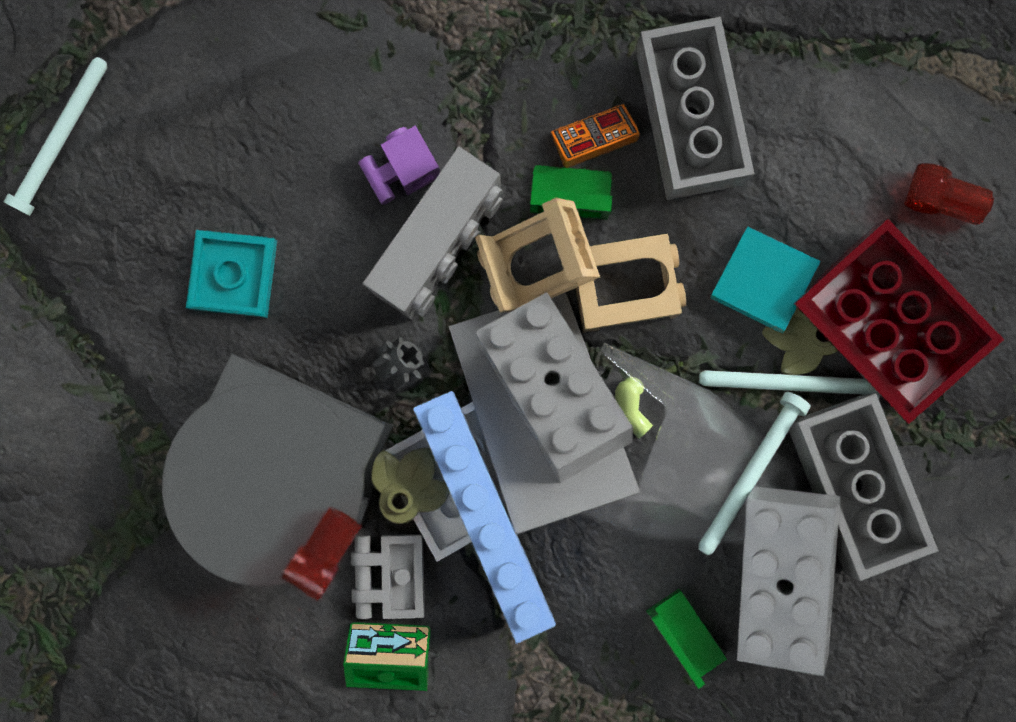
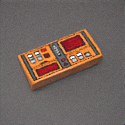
M624 104L551 131L564 168L638 141L640 136L639 130Z

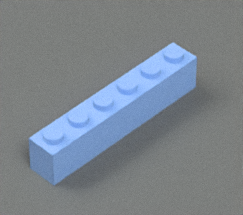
M453 391L413 408L516 643L556 626L551 610L520 540L515 533L513 524Z

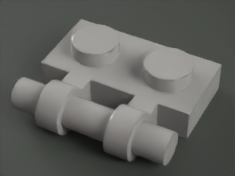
M422 534L382 535L381 551H371L370 535L354 536L355 552H351V565L355 566V588L351 589L352 602L356 603V618H372V603H382L383 619L424 618L425 594ZM382 565V588L372 587L371 566Z

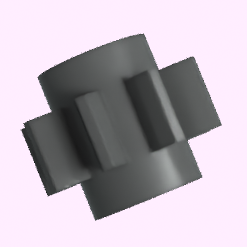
M399 337L393 343L387 340L376 350L380 357L372 365L375 367L377 377L384 384L394 386L395 390H399L404 385H413L421 378L417 370L425 365V363L422 361V354L415 344L403 341Z

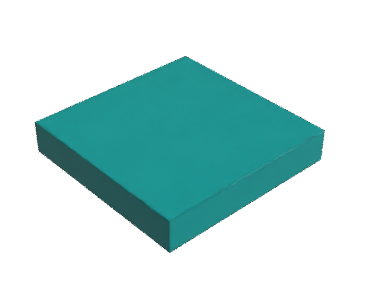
M747 226L710 298L783 334L797 308L794 303L805 293L821 261Z
M196 230L186 308L268 318L277 240L267 237Z

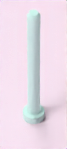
M96 57L91 61L14 196L7 194L3 201L4 203L29 216L32 214L35 207L30 205V202L105 73L107 63L104 60Z
M708 370L699 374V383L710 387L860 395L876 394L878 399L880 397L877 391L865 379Z
M791 392L784 393L780 400V403L784 406L699 542V550L704 554L710 555L714 553L797 416H806L811 406L800 396Z

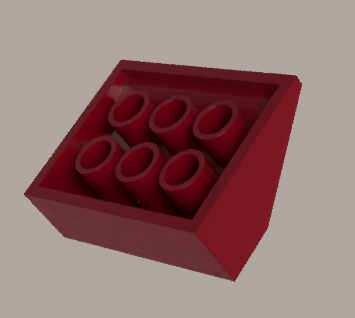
M889 219L875 224L794 303L801 313L907 424H910L1004 341L1002 336Z

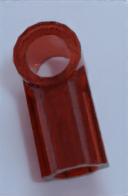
M921 163L916 166L904 202L906 207L925 214L942 213L974 225L984 222L994 203L995 198H993L992 190L953 178L952 171L943 166L929 163Z
M332 506L329 507L315 527L306 545L302 544L284 570L281 579L316 601H319L338 572L339 567L337 565L362 525L346 513Z

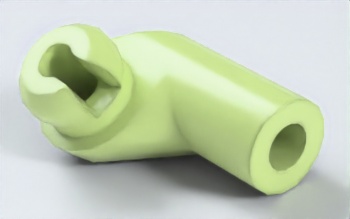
M629 377L617 386L615 400L631 423L633 434L640 439L653 425L638 410L640 394L644 391L643 384L639 379Z

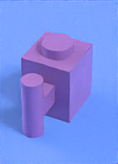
M416 125L408 130L406 127L399 128L386 137V142L381 144V148L389 161L388 163L378 167L372 155L361 159L358 163L381 205L387 204L395 198L389 184L398 179L407 195L435 181L440 174L439 166Z

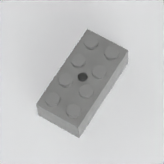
M721 17L641 32L636 46V54L667 200L745 185L754 175V169ZM688 109L694 110L696 114H692Z
M458 146L363 284L374 295L412 321L417 314L424 316L435 300V296L432 295L435 287L440 281L444 284L447 283L458 266L455 263V259L462 249L469 251L476 242L475 237L480 235L478 227L483 218L486 216L491 219L503 201L500 197L503 191L501 189L500 174Z
M547 292L475 331L482 352L560 483L632 443L633 427ZM550 383H558V384L555 385V386H549V385H548V384H550Z
M876 394L859 395L794 421L789 429V433L812 492L840 496L836 553L845 575L861 581L938 552ZM859 479L860 488L856 491V482Z
M755 486L747 497L737 661L824 676L829 655L840 496Z

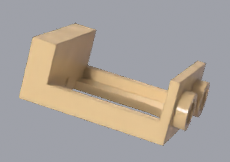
M554 198L542 204L544 212L495 236L478 235L475 237L479 248L478 259L486 270L491 285L490 295L500 313H510L546 292L552 299L600 278L574 201ZM552 234L564 270L532 285H521L514 279L511 272L513 256L522 247Z
M668 234L590 246L596 266L640 259H654L660 262L665 290L653 298L598 306L594 280L575 288L583 333L597 331L602 327L670 317L671 319L682 314L681 307L686 306V294L683 284L676 281L674 268L679 267V254L676 244H670Z

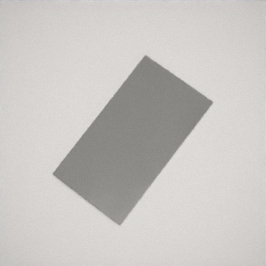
M566 292L552 298L555 306L590 359ZM497 310L449 326L516 534L640 493L624 447L563 482H559L482 352L475 331L508 313H500ZM550 383V384H548V385H549V386H555V385H557L558 383Z

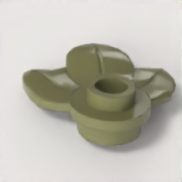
M796 308L783 334L768 326L762 331L767 341L778 349L786 351L781 364V372L786 375H801L814 371L820 364L823 356H829L838 351L829 341L820 342L817 339L816 333L818 329L798 308Z
M424 447L412 450L403 456L400 461L385 450H382L377 455L373 463L371 477L374 487L381 494L379 499L380 511L388 521L395 524H405L413 520L418 512H434L445 503L450 491L445 482L433 479L435 460L429 448ZM396 496H404L408 500V504L403 509H397L392 505V500Z

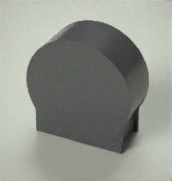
M231 354L210 400L199 407L185 421L168 451L162 478V495L171 529L181 546L198 564L211 573L231 582L253 586H271L287 583L308 575L339 554L359 532L366 519L373 497L374 485L371 477L373 463L377 455L383 450L394 425L252 359L247 360Z

